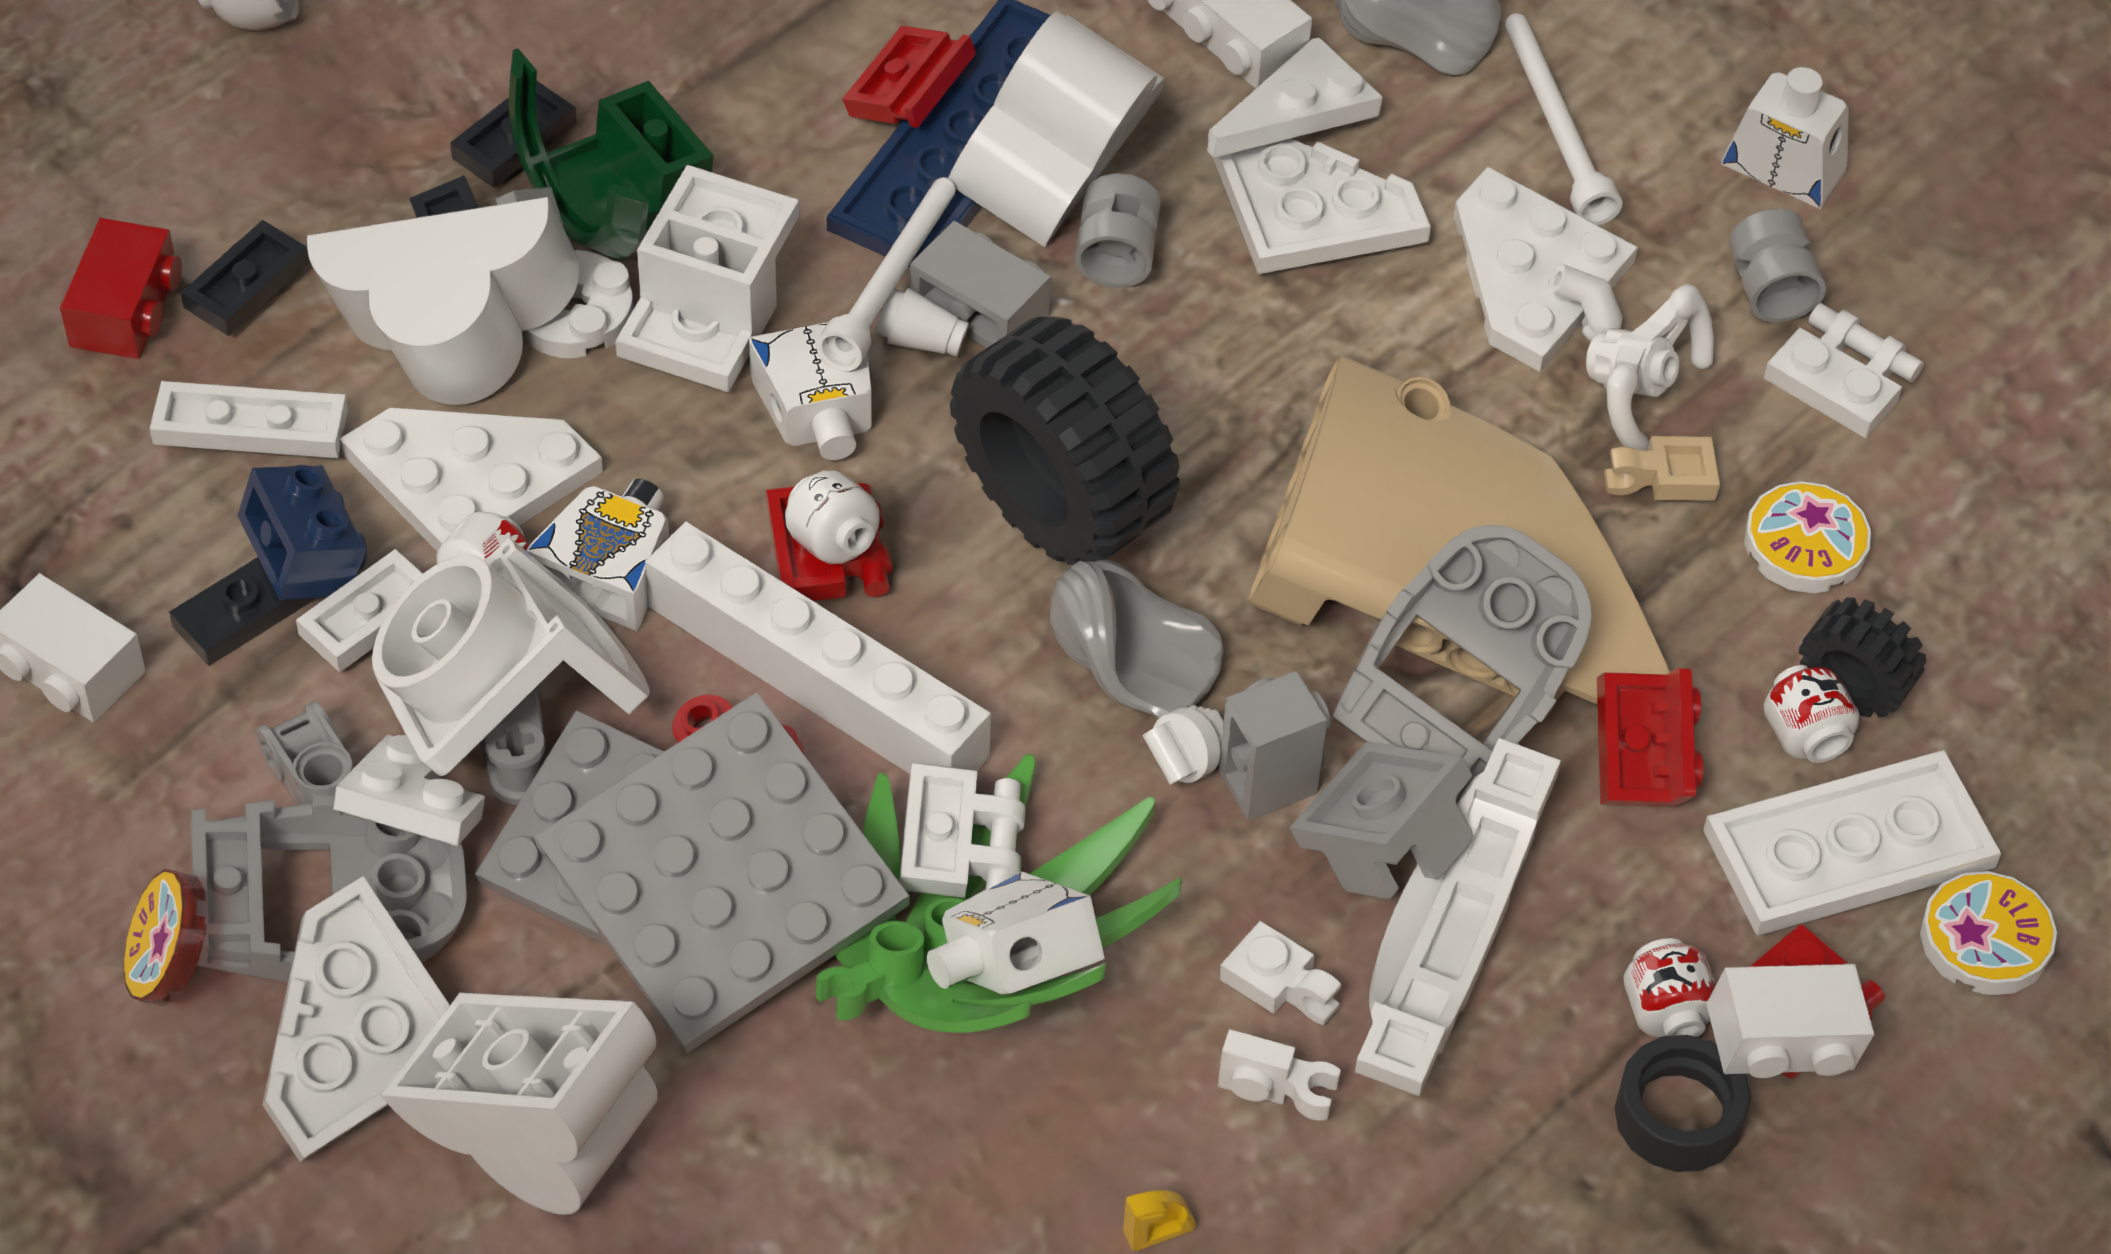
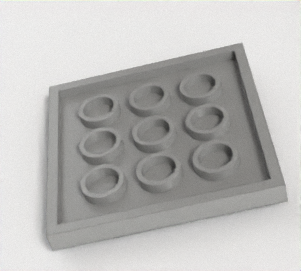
M757 692L534 836L538 849L685 1054H688L873 930L876 926L910 905L908 893Z

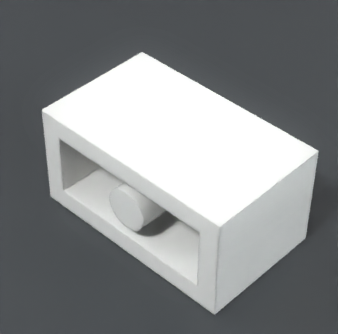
M40 573L0 610V670L15 681H21L24 678L40 688L46 698L64 712H70L73 709L94 723L146 672L138 636L135 632Z
M1855 964L1725 968L1706 1003L1724 1074L1749 1073L1756 1078H1769L1783 1072L1815 1071L1822 1076L1838 1075L1848 1070H1854L1874 1036Z

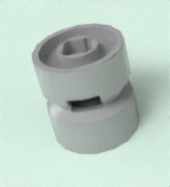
M1115 173L1103 175L1095 179L1085 190L1075 264L1080 273L1090 281L1107 287L1122 288L1134 286L1142 282L1151 272L1161 198L1157 190L1146 180L1133 175Z
M1781 208L1763 210L1744 219L1731 232L1728 244L1740 277H1742V284L1754 316L1762 321L1773 323L1791 321L1806 315L1824 299L1827 287L1816 257L1810 252L1811 243L1801 216L1792 210Z

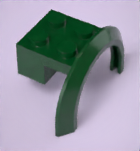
M519 48L514 49L510 69L509 115L516 148L532 188H552L566 235L577 243L611 259H624L637 252L644 239L645 231L650 229L686 166L689 165L712 172L714 155L649 80L598 101L596 134L546 153L536 114L537 70Z

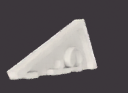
M1314 38L1209 130L1207 152L1214 158L1378 117L1383 97L1321 38Z

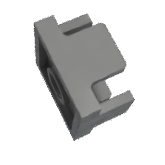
M1365 742L1289 828L1300 848L1321 851L1326 855L1341 886L1346 891L1390 899L1398 890V886L1386 863L1397 865L1403 856L1411 850L1424 877L1438 880L1470 844L1472 833L1456 803L1460 799L1459 792L1473 776L1463 756Z

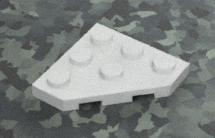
M1290 138L1213 158L1258 274L1429 241L1431 226L1413 183L1393 174H1390L1387 180L1362 170L1359 168V159L1320 142H1317L1312 148Z
M1489 167L1479 175L1455 204L1454 221L1458 235H1462L1467 251L1466 264L1475 296L1480 298L1485 315L1484 327L1488 342L1493 347L1538 372L1543 370L1581 326L1582 320L1585 317L1581 303L1551 292L1550 282L1557 267L1560 264L1570 266L1606 280L1611 285V288H1613L1635 263L1638 247Z
M388 408L339 439L342 455L436 551H438L444 540L462 520L470 514L478 511L491 512L508 517L520 526L603 473L602 457L570 425L560 419Z
M364 876L306 911L301 920L262 1104L300 1163L388 1106L387 1102L381 1097V1094L450 1006Z

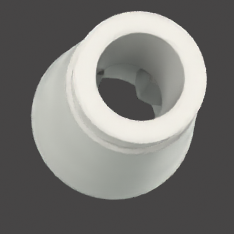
M907 288L905 292L893 289L883 305L875 333L888 338L887 344L941 354L947 353L957 357L965 339L969 322L958 319L956 315L910 288Z

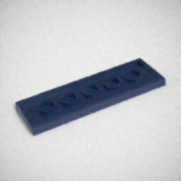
M998 0L970 35L976 55L918 128L911 127L906 119L900 123L827 215V231L886 257L933 183L942 177L949 178L964 147L994 105L1015 63L1031 39L1051 15L1016 0ZM955 190L953 198L911 262L953 221L967 228L982 206L958 190Z

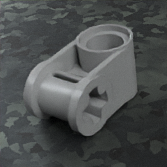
M536 687L478 743L480 748L483 747L491 788L495 796L502 802L511 805H518L546 760L544 753V726Z
M317 701L307 704L305 706V713L270 728L263 724L255 728L258 745L274 776L279 781H282L297 805L312 804V795L324 797L335 795L336 786L354 769L350 754L337 737L327 714Z

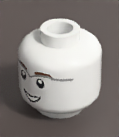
M835 470L821 471L802 479L791 491L785 512L786 527L792 537L812 555L828 564H843L857 558L866 551L875 538L880 522L879 508L873 497L849 477Z

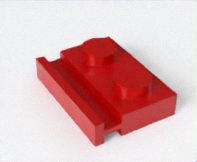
M900 26L842 98L849 117L897 124L900 119H906L911 127L918 128L976 55L970 36L962 35L959 40H953L948 32Z

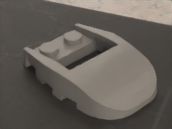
M1484 525L1462 532L1451 539L1428 562L1426 567L1400 591L1387 609L1385 615L1374 629L1331 719L1344 726L1364 742L1463 756L1473 777L1459 792L1461 797L1474 777L1484 772L1498 738L1518 744L1537 722L1543 721L1557 701L1554 699V696L1569 667H1574L1589 635L1592 617L1591 603L1582 580L1564 561L1531 537L1516 529L1500 525ZM1415 616L1422 619L1519 689V692L1483 743H1480L1378 669Z
M312 795V804L275 808V800L246 803L245 817L205 821V809L191 810L193 965L289 982L295 952L280 951V944L264 942L261 848L330 850L332 895L364 876L422 963L447 944L462 919L467 897L461 843L458 846L334 810L335 795L327 797Z

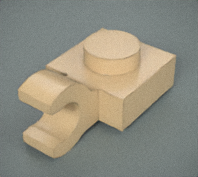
M1651 436L1647 450H1637L1630 447L1611 449L1612 469H1605L1604 471L1606 490L1609 494L1628 495L1637 492L1645 486L1652 485L1654 500H1716L1720 481L1712 437Z

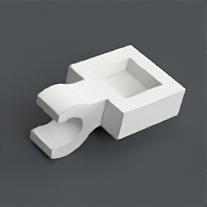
M1261 921L1257 923L1220 965V980L1273 1014L1287 1001L1314 1022L1325 1025L1340 1008V1003L1333 997L1341 989V983L1329 973L1313 969V953Z
M1229 1029L1221 1054L1218 1087L1231 1090L1237 1096L1249 1101L1268 1100L1282 1105L1287 1095L1293 1100L1296 1109L1303 1116L1321 1121L1328 1119L1331 1099L1315 1095L1310 1089L1315 1086H1322L1327 1089L1337 1090L1340 1069L1328 1062H1308L1294 1058L1295 1047Z

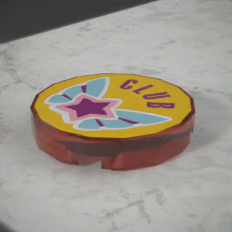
M164 869L152 878L142 892L132 915L126 938L123 963L125 986L132 999L165 1006L171 1002L169 992L179 994L190 982L200 959L207 926L205 925L206 917L196 915V899L201 901L206 899V891L197 876Z

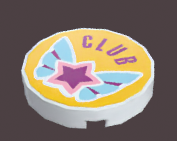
M1800 481L1778 485L1758 498L1748 514L1744 546L1748 556L1751 551L1753 558L1758 562L1757 569L1768 580L1788 590L1815 594L1829 591L1831 585H1836L1843 581L1845 585L1857 577L1866 563L1870 550L1871 529L1864 512L1847 495L1826 485Z
M1989 871L1962 873L1942 883L1927 902L1920 929V937L1925 955L1940 975L1956 984L1958 979L1964 984L1974 986L1973 992L1985 995L2013 994L2034 984L2051 961L2057 936L2051 910L2036 891L2013 877Z

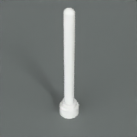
M1520 13L1511 14L1505 23L1506 30L1574 180L1570 195L1573 209L1577 215L1595 225L1605 224L1615 218L1622 208V199L1612 179L1595 171L1527 18Z
M942 177L933 183L849 314L831 319L816 341L817 352L821 359L832 368L841 371H851L861 364L871 347L869 327L953 198L956 189L952 180Z

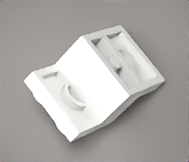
M687 165L637 249L641 298L615 340L617 357L729 392L750 355L749 337L761 335L777 307L775 258L799 217V200Z

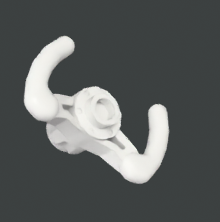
M1684 284L1674 290L1670 298L1634 331L1611 328L1607 333H1598L1589 345L1586 356L1588 375L1591 379L1596 380V382L1604 384L1607 392V408L1611 425L1624 447L1647 450L1649 440L1639 430L1633 418L1631 399L1633 394L1658 397L1667 387H1670L1675 382L1679 371V358L1677 353L1674 352L1672 345L1686 326L1687 321H1689L1691 334L1692 364L1698 369H1706L1713 363L1714 335L1712 320L1706 301L1694 285Z

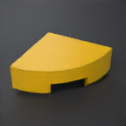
M1166 1190L1148 1191L1128 1196L1125 1199L1123 1233L1132 1251L1145 1249L1192 1232L1196 1228L1195 1219L1185 1199L1176 1192Z

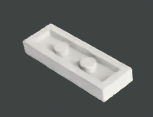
M161 381L149 430L153 445L338 458L340 451L339 439L343 437L348 406L345 394Z

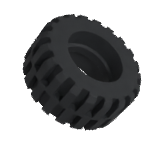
M1038 316L1029 319L961 366L950 393L953 396L950 402V412L957 422L954 431L958 443L964 446L967 453L965 460L972 472H976L983 484L982 490L990 501L994 500L1003 512L1002 517L1011 527H1017L1024 534V539L1035 548L1045 549L1048 557L1056 561H1066L1067 565H1074L1079 561L1095 562L1106 560L1163 520L1171 512L1180 485V479L1177 477L1180 468L1178 455L1172 452L1170 445L1173 438L1168 426L1162 424L1157 412L1160 409L1152 395L1145 393L1138 383L1140 380L1138 375L1130 365L1125 366L1117 358L1118 352L1106 341L1099 342L1094 338L1092 330L1083 325H1073L1070 319Z

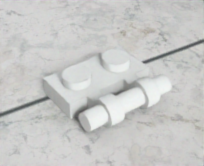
M1819 303L1811 313L1808 323L1825 334L1819 339L1799 327L1769 360L1763 379L1862 437L1867 438L1899 400L1902 386L1888 379V377L1895 373L1912 383L1920 374L1924 362L1905 352L1907 346L1897 339L1888 336L1884 340L1860 326V318L1845 309L1838 313ZM1848 346L1871 359V361L1864 365L1842 351Z
M912 763L899 883L905 891L965 898L968 875L981 876L986 881V889L1020 873L1022 860L1021 856L1016 852L1017 833L1024 828L1026 812L1025 805L1020 801L1021 784L1014 779L1003 778L996 781L994 796L977 794V771ZM973 824L985 825L991 831L990 846L971 844Z

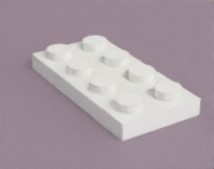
M1944 750L1709 815L1706 818L1703 829L1757 936L1938 885L1962 873L1990 870L1997 867L2001 856L1998 846Z

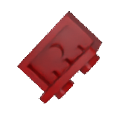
M1676 668L1667 675L1604 672L1597 677L1600 805L1676 807L1695 797L1696 789L1702 783L1703 759L1700 751L1695 750L1694 725L1698 723L1700 718L1701 696L1699 689L1692 686L1691 668Z

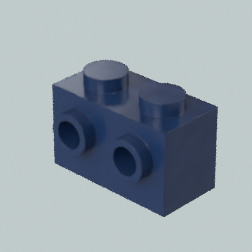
M323 465L252 468L237 516L279 600L328 597L354 579L366 563V541L362 533L357 532L345 509L342 494L335 490Z

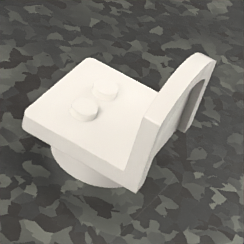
M510 537L485 561L472 555L455 556L440 562L418 577L402 593L385 617L377 634L372 654V666L376 679L419 760L439 776L449 773L563 660L629 715L650 694L647 681L638 665L592 606Z

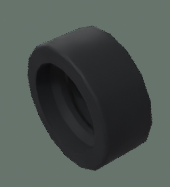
M1691 1035L1662 1036L1642 1045L1626 1063L1614 1106L1618 1131L1630 1149L1651 1165L1674 1172L1702 1171L1722 1162L1737 1146L1748 1113L1751 1095L1746 1074H1724L1718 1048L1714 1042ZM1666 1076H1683L1699 1081L1713 1091L1722 1104L1721 1119L1716 1125L1699 1131H1682L1668 1127L1653 1117L1643 1104L1642 1094L1644 1087L1649 1082Z

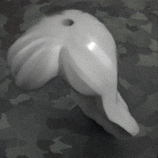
M1335 0L1336 8L1340 11L1343 26L1354 37L1366 43L1389 45L1405 50L1422 59L1436 72L1447 75L1466 74L1478 64L1491 48L1498 32L1501 17L1499 0Z
M1079 561L1057 579L1049 609L1053 634L1073 661L1092 671L1101 689L1113 701L1128 708L1151 714L1159 719L1175 709L1198 704L1210 691L1221 669L1223 642L1218 630L1204 615L1179 607L1160 598L1145 588L1129 569L1113 561Z

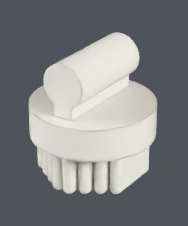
M1192 705L1175 709L1161 716L1156 721L1153 729L1142 735L1170 785L1178 781L1184 783L1195 782L1215 770L1220 761L1224 721L1216 709H1204V707Z

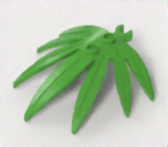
M1026 754L1006 777L1014 779L1021 784L1020 801L1025 807L1035 773V758L1032 754ZM881 772L877 776L872 791L863 834L899 881L900 849L897 821L888 776ZM1153 797L1144 799L1110 823L1029 874L1091 895L1114 871L1139 839L1154 815L1155 799ZM973 824L971 844L990 846L991 831L985 825ZM968 875L965 898L921 893L906 922L895 921L897 915L895 914L835 954V957L844 967H831L817 975L816 998L822 1002L837 996L836 1017L840 1021L851 1020L860 1016L864 1012L867 1003L879 999L896 1015L919 1027L948 1033L977 1032L1001 1027L1030 1016L1031 1005L1064 997L1105 978L1106 963L1079 973L1052 978L1010 994H1000L967 980L947 989L941 988L934 981L929 971L927 954L930 950L948 943L942 921L945 912L981 893L985 888L986 881L981 876ZM1177 878L1128 905L1096 918L1102 949L1144 924L1176 899L1181 893L1182 878Z

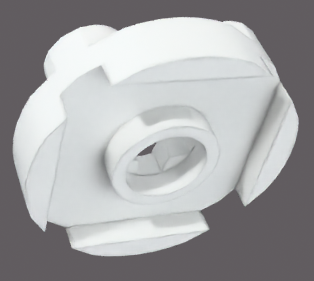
M574 250L579 261V278L572 298L582 299L587 304H575L571 310L563 309L557 316L545 324L522 331L523 338L534 349L560 358L587 356L586 349L597 347L604 342L605 349L616 344L615 340L634 310L627 268L622 263L612 261L594 252Z

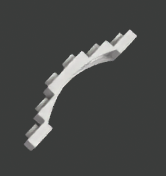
M1498 738L1484 772L1474 777L1456 803L1472 833V841L1438 880L1424 877L1417 864L1392 914L1372 975L1369 1008L1373 1024L1358 1055L1356 1073L1420 1097L1438 1053L1442 1054L1459 1012H1463L1508 908L1512 888L1533 842L1537 822L1558 776L1561 760Z

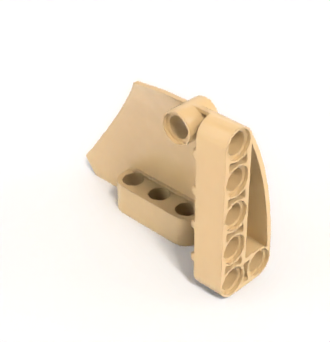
M1339 355L1319 398L1251 587L1247 604L1299 626L1302 623L1309 625L1326 600H1335L1381 620L1400 591L1426 567L1428 562L1451 539L1474 527L1500 525L1523 532L1564 561L1580 577L1589 595L1592 612L1589 635L1574 667H1569L1554 696L1555 700L1559 699L1564 691H1567L1597 704V677L1604 672L1665 675L1670 673L1640 605L1615 556L1572 484L1550 455L1499 427L1450 405L1445 390L1431 379L1416 377L1403 382L1343 355ZM1417 616L1414 617L1396 642L1397 646L1509 695L1515 697L1519 692V689Z

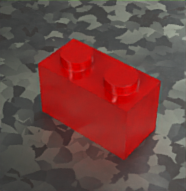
M99 218L60 306L69 347L140 359L148 338L155 337L159 332L163 315L162 305L168 291L174 292L181 278L182 262L181 258L174 254L169 229Z

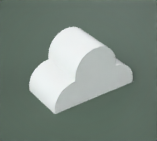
M1055 11L1040 27L1015 63L994 105L983 118L956 161L949 179L955 184L956 190L1038 244L1046 247L1083 198L1085 190L1090 183L1098 178L1159 97L1166 79L1071 16H1065L1059 11Z
M548 197L307 236L310 262L352 332L361 341L372 347L392 350L408 379L418 392L430 400L448 405L473 403L490 396L500 389L510 379L519 364L523 346L522 331L536 328L557 316L571 300L579 278L578 257Z
M459 993L383 1091L381 1097L404 1121L427 1138L453 1151L471 1155L490 1177L518 1198L551 1213L561 1215L573 1214L579 1210L657 1102L658 1093L655 1083L643 1066L656 1048V1036L650 1022L635 1002Z

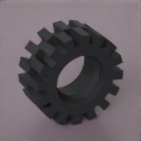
M1846 597L1842 603L1839 599L1832 602L1802 640L1803 642L1799 646V654L1803 655L1800 664L1808 668L1823 667L1831 669L1841 679L1855 706H1858L1860 716L1870 717L1875 712L1879 718L1885 717L1890 711L1894 713L1923 675L1926 669L1923 667L1927 662L1926 654L1918 652L1923 646L1918 637H1907L1911 628L1904 621L1896 625L1890 620L1894 615L1892 611L1884 608L1881 613L1875 611V602L1864 599L1859 606L1855 597Z

